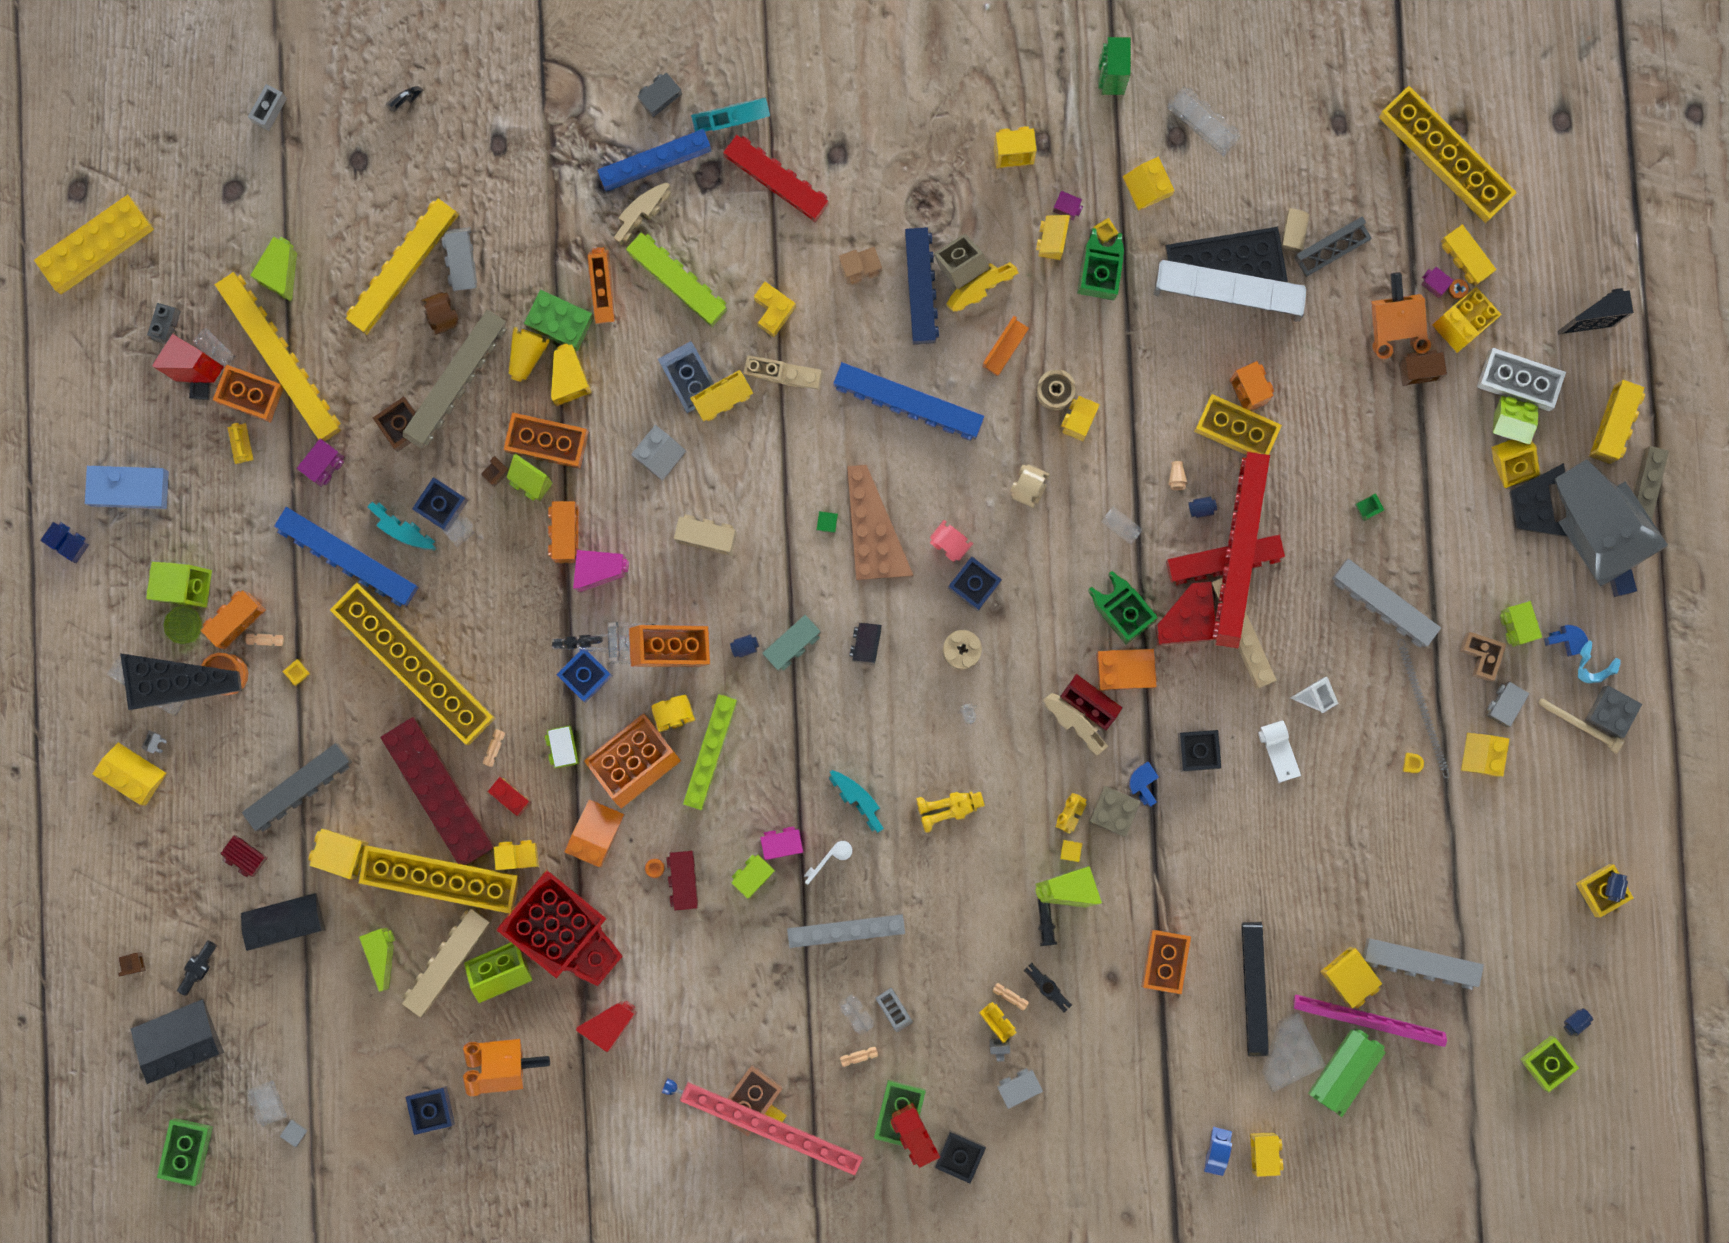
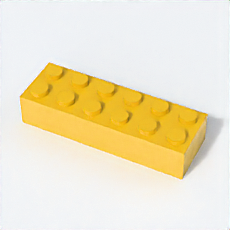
M127 194L35 258L34 261L54 290L62 295L155 229L136 202Z

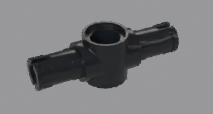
M207 940L200 953L189 959L184 967V971H186L185 977L177 992L187 996L194 983L204 978L210 968L208 965L210 962L209 958L217 947L215 943Z
M1031 962L1028 966L1032 971L1027 967L1023 971L1035 982L1034 985L1039 989L1040 993L1046 996L1049 1001H1053L1065 1013L1067 1008L1063 1004L1070 1008L1072 1003L1060 993L1061 990L1057 987L1056 983L1046 974L1043 975ZM1046 982H1050L1053 985V990L1050 993L1043 991L1042 987Z

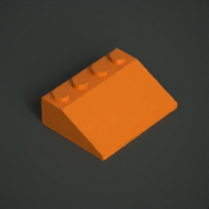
M643 713L586 758L584 762L612 800L622 809L680 763L681 759Z

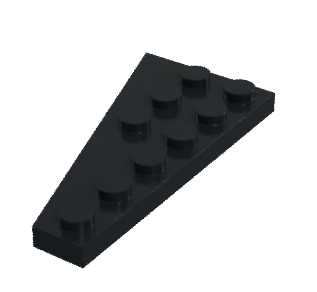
M1278 226L1165 245L1167 261L1288 283Z
M120 653L128 710L242 691L240 673L238 671Z

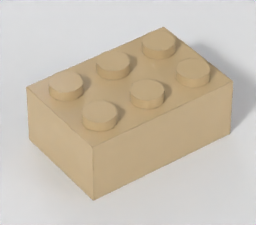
M684 514V517L679 516L674 535L676 543L732 556L737 532L732 525L722 523L721 526L715 525L714 521L703 519L701 522L691 515Z

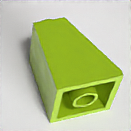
M273 236L250 276L260 285L291 301L297 253L293 249L294 246L290 244L291 242L283 237L278 239Z
M151 562L146 599L207 608L212 570L188 564Z
M1090 866L1035 884L1036 895L1044 903L1084 908L1102 903Z

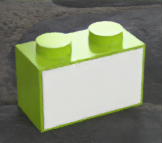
M572 726L547 730L548 735H545L546 745L550 746L551 754H548L550 765H554V768L557 769L579 764Z

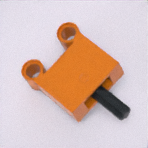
M1393 272L1390 274L1392 298L1371 301L1374 329L1372 349L1381 359H1388L1393 354V347L1388 341L1410 338V345L1419 354H1424L1431 348V342L1427 335L1425 298L1421 294L1403 296L1402 273ZM1419 340H1424L1422 346H1416ZM1381 346H1387L1384 352H1379Z
M521 1039L484 1043L468 1042L463 1047L465 1062L468 1067L476 1068L482 1064V1073L470 1070L463 1075L465 1091L468 1096L474 1097L482 1093L523 1089V1069L550 1066L549 1056L523 1058Z

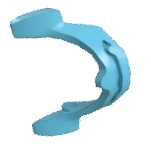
M1588 641L1580 652L1583 658L1578 668V678L1585 683H1600L1608 676L1617 674L1621 664V660L1615 658L1608 668L1599 673L1592 674L1586 668L1583 669L1584 665L1591 658L1590 653L1593 642Z

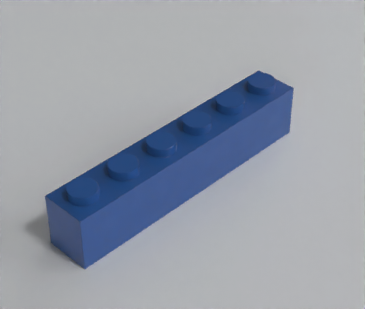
M704 129L597 169L605 191L608 192L712 151Z

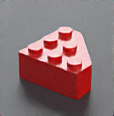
M1212 582L1192 583L1155 626L1157 645L1216 640L1213 638L1215 614Z
M913 1103L892 1113L891 1125L896 1134L900 1132V1141L904 1149H909L911 1152L909 1157L913 1165L917 1164L921 1168L940 1158Z

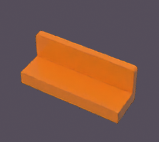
M1016 316L1012 317L983 362L982 367L996 376L1000 375L1029 330L1027 326L1017 320Z

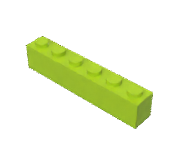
M640 233L626 248L627 253L706 323L713 327L727 311L726 302L719 296L715 298L711 294L712 290L706 284H699L697 282L698 278L691 271L687 273L683 270V264L677 259L673 261L668 256L670 253L662 246L658 248L654 244L656 241L647 234L645 236Z
M718 694L683 805L703 811L738 702L736 699Z

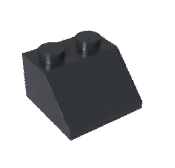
M859 623L858 627H854L853 638H856L855 646L851 645L849 657H853L852 662L875 666L882 625Z

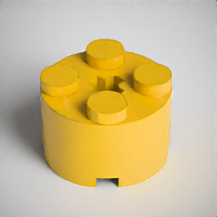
M687 695L676 696L651 706L658 732L669 730V726L672 729L682 727V722L687 724L695 721Z

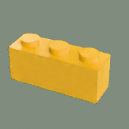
M1463 224L1441 240L1443 250L1447 254H1451L1454 258L1455 266L1463 270L1465 273L1464 277L1468 283L1476 286L1497 270Z
M738 370L690 397L704 422L716 418L717 414L722 411L725 412L732 409L733 405L737 402L748 400L753 392L742 372Z

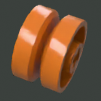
M219 652L211 654L201 664V666L238 671L240 673L242 689L248 681L247 665L242 658L234 654ZM238 692L227 693V694H221V695H228V696H230V695H233V694H237Z

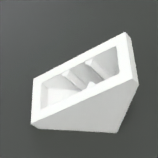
M1327 677L1320 679L1291 697V699L1314 708L1321 713L1338 704Z

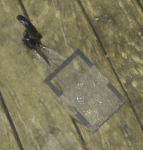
M611 622L607 623V634L579 635V637L571 636L565 637V639H552V649L608 653V664H631L629 628L637 625L656 624ZM603 639L608 641V648L591 647V644H599L603 642Z

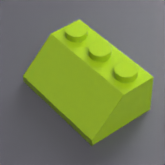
M511 942L464 962L470 989L478 1003L533 981L523 952Z

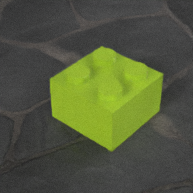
M1501 395L1494 412L1493 433L1530 444L1538 426V406L1531 402L1519 401L1511 396L1505 397Z
M1531 601L1501 610L1500 621L1506 627V639L1512 647L1542 638Z
M759 854L756 857L752 855L745 862L747 866L743 870L738 869L732 876L734 880L731 883L747 899L776 871Z
M1549 1036L1520 1059L1541 1088L1547 1092L1553 1090L1579 1069L1560 1042L1553 1036Z

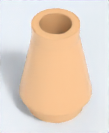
M1174 461L1171 463L1169 485L1171 490H1184L1188 482L1183 462Z

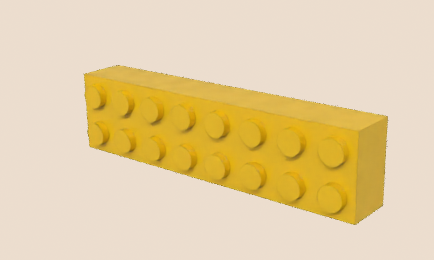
M1410 86L1401 92L1379 115V118L1485 224L1517 193Z

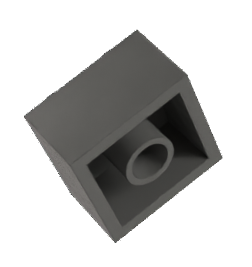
M1609 685L1604 686L1585 721L1614 737L1625 738L1642 704Z

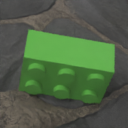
M540 289L524 325L526 328L560 344H572L574 349L578 351L594 316L592 313Z
M888 1080L874 1139L903 1146L899 1138L901 1137L900 1132L896 1134L891 1125L892 1113L913 1103L920 1116L926 1089Z
M177 1118L170 1120L157 1178L191 1186L199 1185L213 1126Z

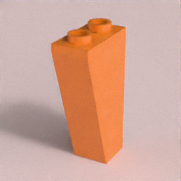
M604 247L593 248L592 252H589L587 256L595 324L614 322L615 311L609 250H604Z

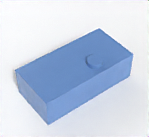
M87 466L85 504L91 507L167 509L169 471L164 468Z

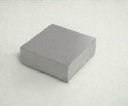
M290 1120L280 1137L294 1147H297L308 1130L295 1121Z

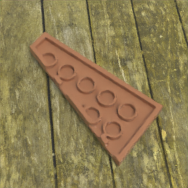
M867 465L847 466L856 581L914 576Z

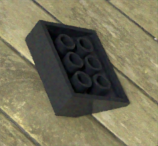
M1623 288L1611 290V293L1602 297L1601 300L1558 330V335L1617 326L1634 313L1630 290L1624 291Z
M204 999L131 1028L139 1065L147 1084L224 1053Z

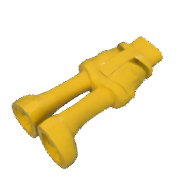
M981 791L977 793L953 792L949 794L948 798L933 802L925 801L923 797L916 798L920 815L945 807L950 808L937 814L922 816L921 822L925 833L931 832L932 826L939 821L954 817L956 820L964 819L966 815L977 811V808L985 806Z

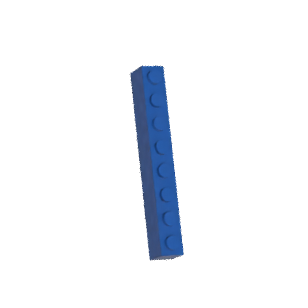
M841 362L833 383L836 390L846 394L848 391L853 393L857 399L863 401L865 398L869 399L873 405L878 407L885 405L890 407L889 410L894 413L900 414V412L908 414L907 417L916 421H918V418L925 420V424L931 427L938 425L943 427V431L950 434L954 432L959 433L961 438L969 441L972 439L976 440L984 420V415Z
M285 507L274 527L279 529L277 533L285 538L288 536L295 539L293 543L302 548L306 545L311 548L310 553L318 558L321 555L326 557V563L335 568L339 565L344 568L342 572L351 578L353 575L359 577V583L366 587L372 585L376 588L374 592L383 597L387 594L392 597L391 602L399 607L402 604L408 606L419 588L288 507Z

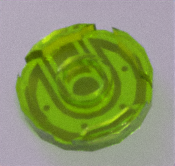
M186 606L173 608L165 616L163 623L166 636L174 643L183 645L195 641L201 634L200 630L203 627L202 618L198 612Z

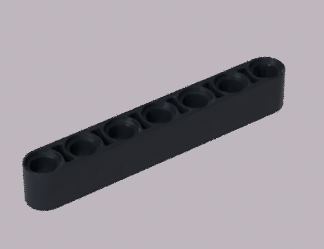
M1242 922L1248 1057L1268 1056L1262 922Z

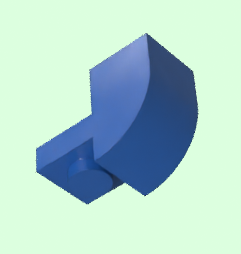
M1564 625L1560 627L1562 634L1560 631L1548 633L1549 637L1544 638L1545 646L1564 642L1568 657L1580 654L1583 646L1588 642L1584 631L1574 625Z
M1149 762L1144 763L1133 771L1129 778V790L1132 795L1139 791L1140 795L1138 797L1143 805L1147 804L1150 807L1157 803V801L1147 788V785L1159 778Z
M1213 1127L1210 1147L1206 1154L1204 1172L1220 1176L1224 1175L1231 1153L1232 1131Z

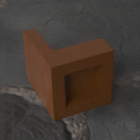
M496 456L490 460L491 464L481 473L493 487L503 480L509 471Z
M142 952L119 957L121 972L118 973L119 977L146 971Z

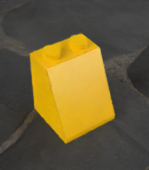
M572 344L560 345L557 347L558 350L554 351L551 398L556 407L592 393Z
M321 828V831L316 833L314 842H316L315 849L311 850L308 861H311L309 866L344 878L357 879L363 860L365 845L368 846L369 842Z
M1353 947L1347 948L1320 971L1349 1008L1352 1009L1362 1006L1366 1002L1364 999L1368 995H1375L1380 990L1379 986L1382 985V982L1358 950Z

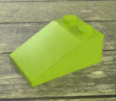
M517 454L513 456L507 479L510 480L509 485L516 490L520 488L526 492L524 495L530 500L534 501L537 499L541 501L553 482L546 474Z
M381 928L359 937L379 992L388 990L390 986L394 950L393 941H395L391 930L388 931V928Z

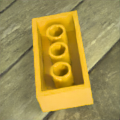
M1621 380L1613 386L1589 457L1608 464H1612L1624 457L1626 447L1624 446L1626 440H1629L1632 435L1633 429L1630 428L1632 423L1636 422L1639 411H1637L1639 404L1643 403L1645 393H1643L1645 387L1626 380Z
M1211 394L1194 432L1247 455V451L1269 455L1282 425Z

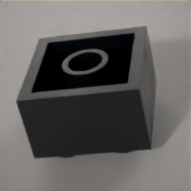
M1218 730L1178 733L1181 772L1222 768Z
M949 1130L939 1153L940 1158L936 1160L934 1167L971 1184L986 1146Z

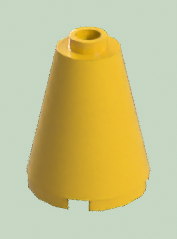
M514 327L508 374L511 375V379L522 382V379L526 380L548 346L550 339L546 338V341H544L540 334L526 329H521V332L517 331L518 327Z

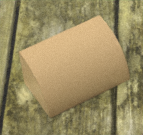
M1289 208L1281 242L1282 249L1295 252L1303 251L1310 216L1308 213Z

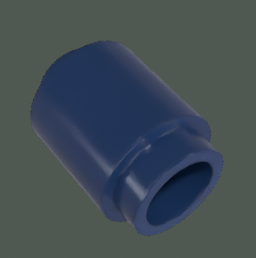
M1211 496L1193 499V502H1188L1191 517L1212 516L1214 511H1217L1216 500H1212Z
M752 634L734 639V642L730 643L734 657L739 656L740 658L756 653L757 648L760 647L757 637H753Z
M1611 873L1605 895L1609 896L1608 900L1620 902V899H1625L1628 885L1626 875Z
M1584 1008L1577 1010L1564 1021V1029L1570 1036H1578L1591 1025L1593 1017Z

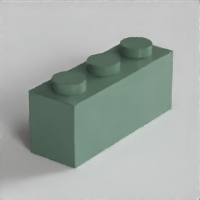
M804 615L762 654L778 671L780 669L784 671L792 664L790 660L795 656L799 658L806 651L804 648L809 643L813 645L820 639L819 634L821 631Z

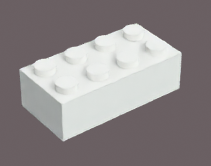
M1492 348L1488 351L1477 388L1505 397L1511 396L1522 402H1531L1540 409L1551 411L1555 408L1566 372Z

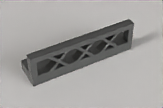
M1363 216L1295 256V260L1306 277L1372 239L1364 226L1366 221ZM1358 229H1361L1365 236L1361 241L1352 239L1354 232ZM1339 240L1348 241L1347 249H1336L1337 242ZM1324 249L1332 251L1331 258L1328 260L1320 258L1321 251ZM1308 258L1316 260L1315 267L1309 271L1303 263Z

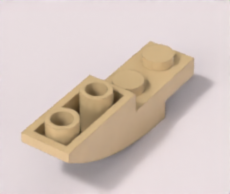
M664 183L648 190L624 210L619 217V221L623 225L614 236L615 242L621 246L624 242L627 243L632 237V230L635 227L638 228L642 223L643 215L648 219L657 215L661 208L659 205L671 195L670 184Z
M747 355L743 374L789 386L819 390L823 371Z
M1051 693L1043 699L1046 708L1054 713L1059 724L1067 730L1073 726L1076 734L1084 739L1091 752L1099 755L1108 747L1096 732L1101 727L1060 698L1059 695Z

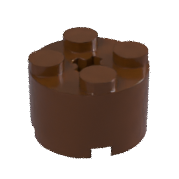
M439 292L420 300L421 305L425 307L424 313L431 329L434 330V335L457 327L456 324H459V319L456 311H451L450 309L451 300L447 292Z

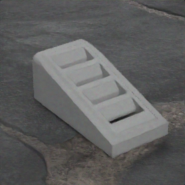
M892 988L875 998L896 1032L913 1023V1020ZM890 996L893 997V999L887 1002L886 1004L883 1003V1001L889 998ZM894 1003H897V1006H895L889 1011L887 1010L888 1007H890ZM901 1010V1013L892 1018V1014ZM905 1016V1020L896 1024V1021Z

